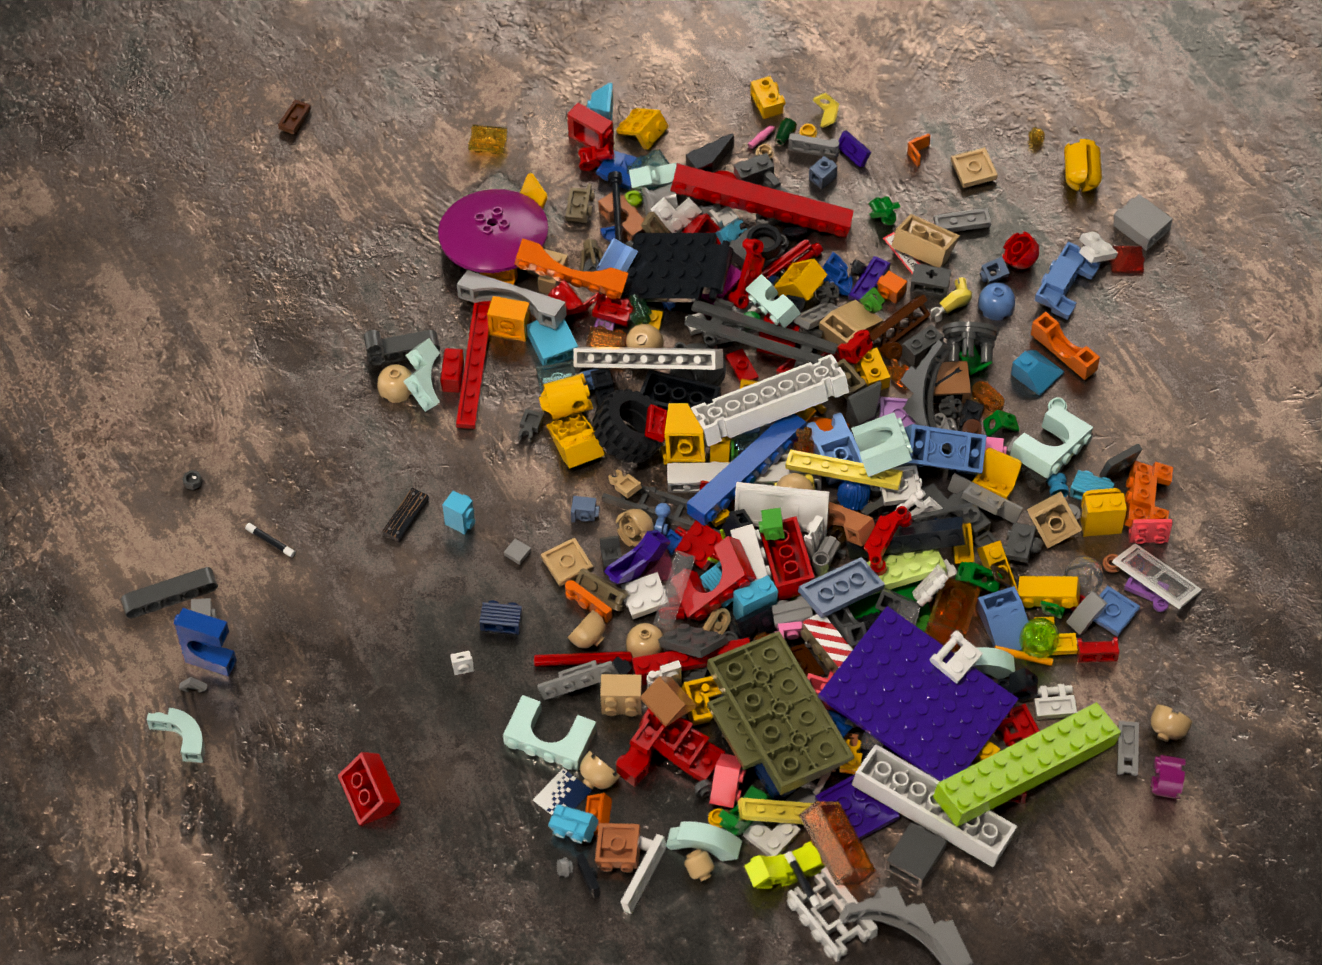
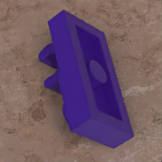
M843 131L838 140L839 149L859 167H864L872 152L848 131Z

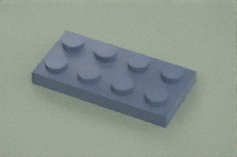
M860 557L800 585L798 592L820 618H823L884 589L885 583L865 560Z

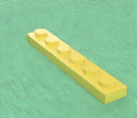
M790 450L785 464V468L789 470L893 490H899L903 477V471L888 469L868 477L863 463Z

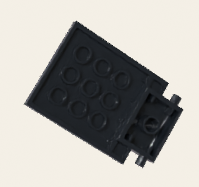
M635 233L632 248L637 250L638 253L627 270L628 276L621 298H628L634 302H694L695 300L701 301L702 294H709V299L716 300L717 294H723L734 249L730 247V242L724 240L722 244H715L717 239L716 233Z

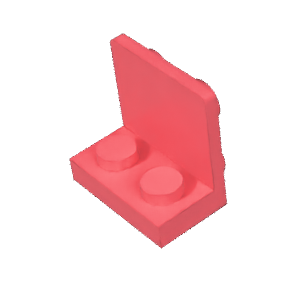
M1172 519L1133 520L1132 527L1128 526L1129 543L1143 544L1155 542L1161 544L1168 542L1172 528Z

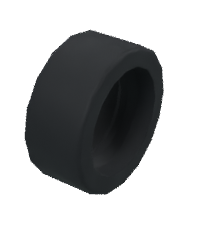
M759 224L749 230L747 234L749 239L767 236L775 241L773 246L763 249L761 255L765 260L772 259L779 254L782 240L777 228L768 224Z

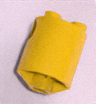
M581 373L543 384L544 390L539 397L542 411L550 413L552 420L593 410L591 399H587L590 396L588 385H583L586 384L584 374Z

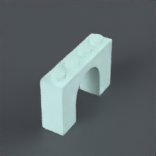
M1055 404L1045 413L1041 427L1059 437L1064 444L1048 446L1023 433L1013 442L1010 456L1019 459L1024 465L1048 479L1052 474H1057L1063 464L1066 465L1074 454L1077 455L1084 445L1090 443L1093 437L1091 435L1093 427Z
M894 412L851 428L868 477L912 461L910 453H913L909 439L901 418H896Z
M522 695L503 734L504 744L511 749L522 750L530 756H539L549 763L555 762L561 764L566 769L578 771L597 731L596 721L577 715L569 734L564 739L554 743L543 742L532 732L542 711L541 702Z

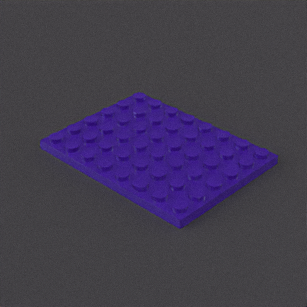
M886 606L818 694V698L913 766L941 782L970 766L1016 704L1018 698L973 666L956 684L930 662L933 654H937L943 645ZM950 651L942 659L943 662L947 664L955 653Z

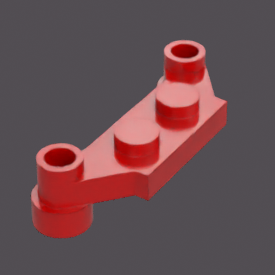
M744 239L742 246L747 254L737 290L728 295V301L734 303V306L740 309L747 307L749 294L745 289L761 275L765 258L761 255L764 244L757 239Z
M904 506L898 507L896 511L886 516L880 515L863 547L868 552L871 563L870 567L878 576L885 574L887 571V565L882 557L899 526L908 527L913 522L911 513Z

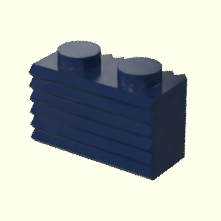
M494 600L483 602L480 630L518 635L523 614L522 606L514 602L508 604H500Z

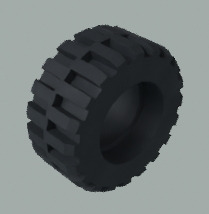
M621 389L610 393L596 410L592 419L593 431H595L594 436L599 440V445L602 448L604 447L609 455L612 454L616 459H622L626 463H631L632 461L633 463H641L649 460L664 443V441L661 443L645 436L648 407L650 404L658 406L655 401H651L649 396H644L639 391L632 392L631 389H625L624 391ZM623 420L630 423L638 432L630 429Z

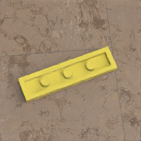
M740 798L738 801L740 820L817 825L819 822L816 803Z

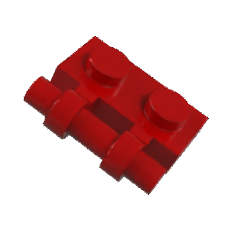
M602 293V297L597 301L592 310V316L627 326L633 315V309L636 310L638 303L628 298L611 299Z
M1026 704L1012 708L1007 714L1008 718L1004 719L997 728L1004 736L1003 741L1005 745L1009 747L1016 744L1017 741H1021L1040 731ZM1012 725L1016 731V733L1011 734V732L1008 729V727Z

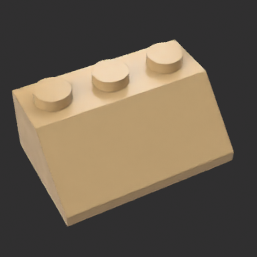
M910 214L897 227L891 247L901 253L914 257L916 260L926 262L933 267H942L948 261L960 235Z

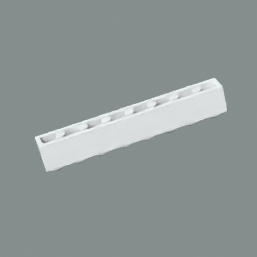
M573 348L574 367L708 370L723 368V349Z
M778 461L773 463L765 474H761L754 484L774 486V483H777L785 475L799 473L805 476L806 473L786 469V461ZM731 462L667 463L668 493H698L702 480L710 482ZM812 475L815 490H821V476Z

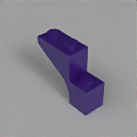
M658 530L647 531L634 549L611 563L604 572L616 584L639 579L649 562L660 560L671 541Z

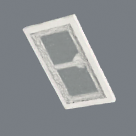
M1136 543L1112 561L1113 564L1178 609L1182 608L1202 591L1201 588Z

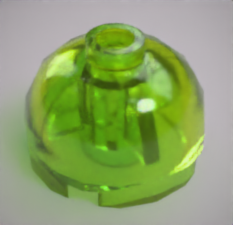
M1034 618L1023 626L1020 632L1019 643L1027 655L1040 659L1046 658L1055 652L1059 644V632L1052 621L1046 618Z

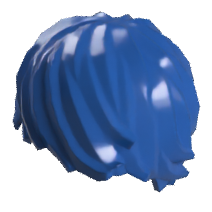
M842 480L838 487L837 500L845 508L856 511L862 510L868 504L870 498V485Z

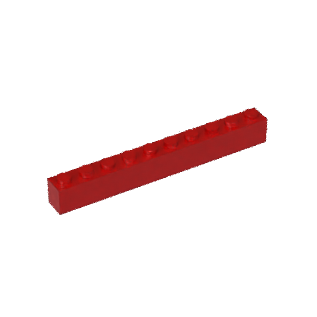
M678 163L670 191L680 195L683 194L714 204L725 205L733 209L736 208L767 218L778 219L786 223L789 222L820 232L831 233L839 237H847L854 212L852 209Z

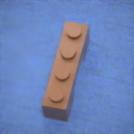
M829 502L828 526H843L847 541L863 546L875 527L873 518Z

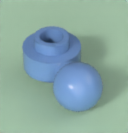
M660 503L655 508L658 518L654 530H658L666 536L668 524H666L665 518L669 516L671 509L668 504Z

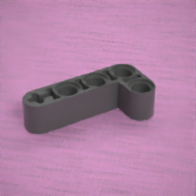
M370 330L364 334L369 364L381 365L407 360L406 354L429 338L438 351H440L437 333L434 330H426L381 339V334L378 330Z

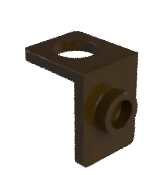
M992 564L990 568L994 580L1001 583L998 591L1012 587L1007 571ZM997 572H999L1003 578H1000Z

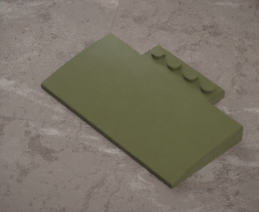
M780 631L708 659L707 669L723 696L707 702V707L743 770L762 763L781 795L813 781L854 759L851 750L820 698H818L817 693Z

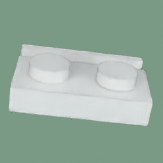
M816 515L813 522L811 521L808 524V535L804 536L810 560H812L814 553L818 551L826 536L824 518Z

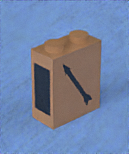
M967 361L943 362L941 364L935 382L933 404L942 403L941 399L954 395V399H959L962 403H965L966 399L970 400L971 389Z

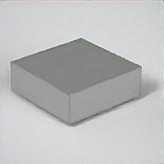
M515 538L504 551V556L520 565L531 552V547Z

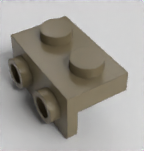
M588 183L587 189L570 187L565 215L566 221L587 223L588 216H592V205L590 203L595 198V190H592V184Z

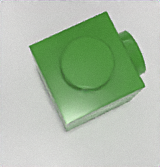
M781 508L761 510L762 521L759 522L760 533H764L765 541L785 538Z

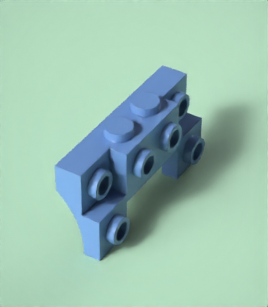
M1067 242L1056 261L1053 260L1051 263L1050 272L1048 274L1045 273L1043 276L1042 285L1035 296L1036 302L1050 307L1051 313L1067 320L1076 307V302L1065 297L1077 275L1079 274L1092 280L1100 267V262L1090 263L1079 253L1081 250L1079 246Z

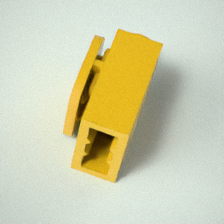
M1118 488L1086 491L1081 501L1082 514L1080 521L1083 537L1122 534L1127 511L1124 493H1121V490Z

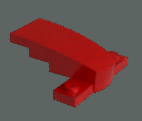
M649 708L642 717L639 729L629 744L646 755L652 747L656 748L667 759L699 781L708 780L715 770L721 753L725 754L724 750L708 742L710 737L693 729V723L679 718L665 727Z

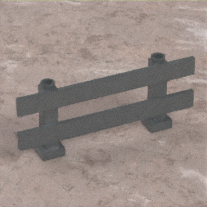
M716 298L714 305L695 300L691 308L693 311L711 316V321L688 314L684 324L705 331L704 342L708 345L715 344L717 337L721 336L795 359L794 368L809 362L813 365L818 363V359L824 357L812 353L813 349L835 355L838 346L837 343L821 339L822 330L816 328L804 329L803 333L788 328L784 329L782 326H776L775 324L732 311L734 303ZM724 321L735 323L799 343L802 346L801 349L724 326L723 323Z

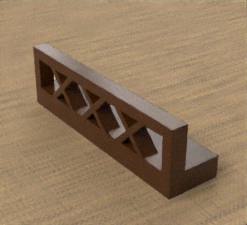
M924 294L915 297L869 332L872 341L877 338L881 339V346L878 348L879 353L885 349L888 343L895 342L931 315L924 305L928 301ZM919 307L923 315L921 317H914L913 312ZM904 318L909 319L906 328L900 327V321ZM890 328L895 329L893 338L886 337V331Z

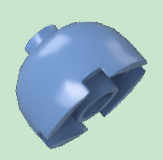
M1003 283L989 284L983 288L979 295L978 308L986 318L1003 320L1004 317L1012 315L1015 309V295Z

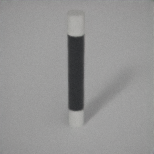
M251 523L246 525L245 529L289 557L292 558L295 555L296 551Z
M792 851L787 852L784 856L814 908L819 907L821 903Z

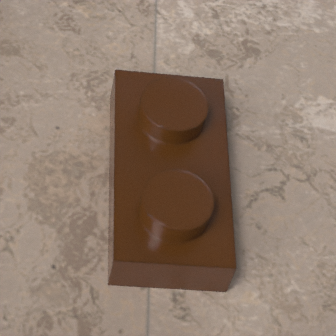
M295 99L278 123V129L294 135L310 112L311 105Z

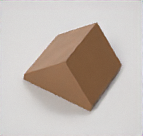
M659 676L640 697L665 727L697 706L672 677Z

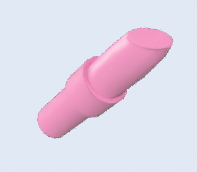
M768 126L765 130L758 133L748 143L749 148L753 149L760 142H763L776 127Z

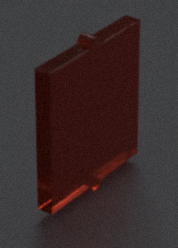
M1112 246L1118 254L1115 259L1109 260L1111 262V273H1144L1143 262L1145 258L1143 257L1142 246Z

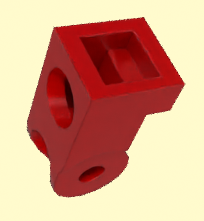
M868 330L857 331L846 344L841 343L837 347L841 360L844 358L849 363L857 364L873 347V342Z

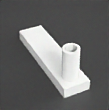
M656 834L654 840L640 836L639 848L647 851L621 900L624 912L632 914L667 847L664 836Z

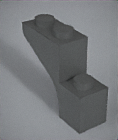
M848 606L826 616L850 647L857 645L867 632L864 622L856 621Z

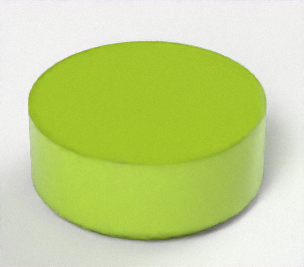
M633 190L625 194V198L631 206L639 208L642 205L643 197L640 192Z

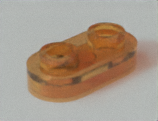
M979 381L973 385L972 396L979 403L984 404L988 411L994 413L996 410H1003L1005 399L990 384Z

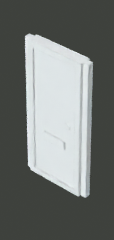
M736 482L735 511L744 509L754 524L753 526L759 527V522L762 521L761 510L781 508L782 518L787 519L796 516L800 530L807 532L808 524L811 521L813 522L816 515L823 517L827 534L829 492Z

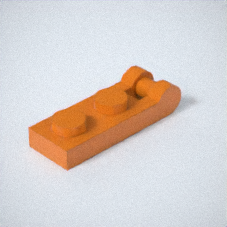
M569 580L565 583L567 599L576 600L583 609L594 610L606 623L612 619V608L575 581Z

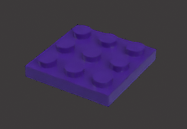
M855 775L815 796L816 802L847 847L898 820L900 816L894 809L852 786Z

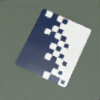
M563 768L533 801L553 816L556 805L559 804L575 809L592 790Z

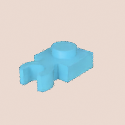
M743 220L736 221L734 224H727L716 232L721 244L724 240L729 242L736 240L747 229H740V224L743 223Z

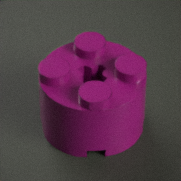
M1164 755L1155 756L1153 768H1155L1156 775L1151 777L1150 788H1152L1154 795L1180 799L1179 794L1182 793L1185 771H1182V765L1185 766L1186 764L1184 758Z

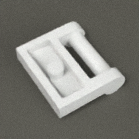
M954 631L951 634V639L937 654H933L930 662L957 684L983 653L968 642L960 632ZM956 644L960 645L961 648L947 664L944 663L942 659Z

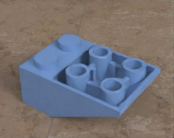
M1015 586L978 597L976 610L994 647L997 645L1022 651L1036 646L1023 603Z

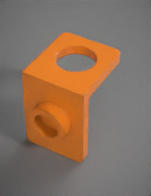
M929 133L908 142L907 154L917 167L920 166L921 155L918 151L930 145Z

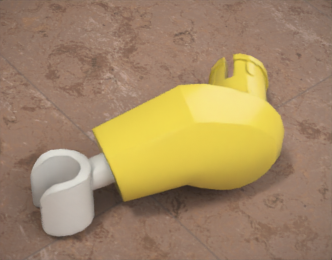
M960 277L959 282L958 279L955 280L956 290L952 291L939 303L941 305L940 308H932L931 317L935 316L936 322L943 319L942 313L944 311L949 313L970 302L972 292L968 290L965 278Z

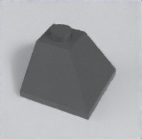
M880 381L847 397L846 418L852 427L876 419L881 398L882 383Z

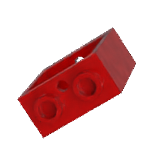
M577 103L567 114L568 136L587 147L596 146L599 149L607 144H611L613 148V122L586 106Z

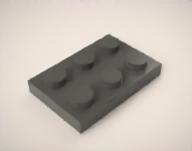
M681 624L678 628L666 632L658 639L662 648L699 658L728 643L726 635L707 631L703 628L692 627L689 624Z

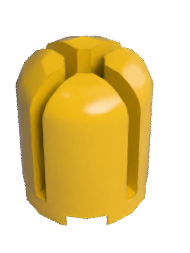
M1080 139V142L1072 145L1068 143L1064 148L1065 177L1068 186L1076 191H1079L1080 188L1081 191L1095 189L1102 180L1100 147L1095 145V141L1090 139Z

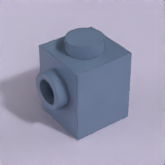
M825 156L809 168V180L821 189L837 177V165Z

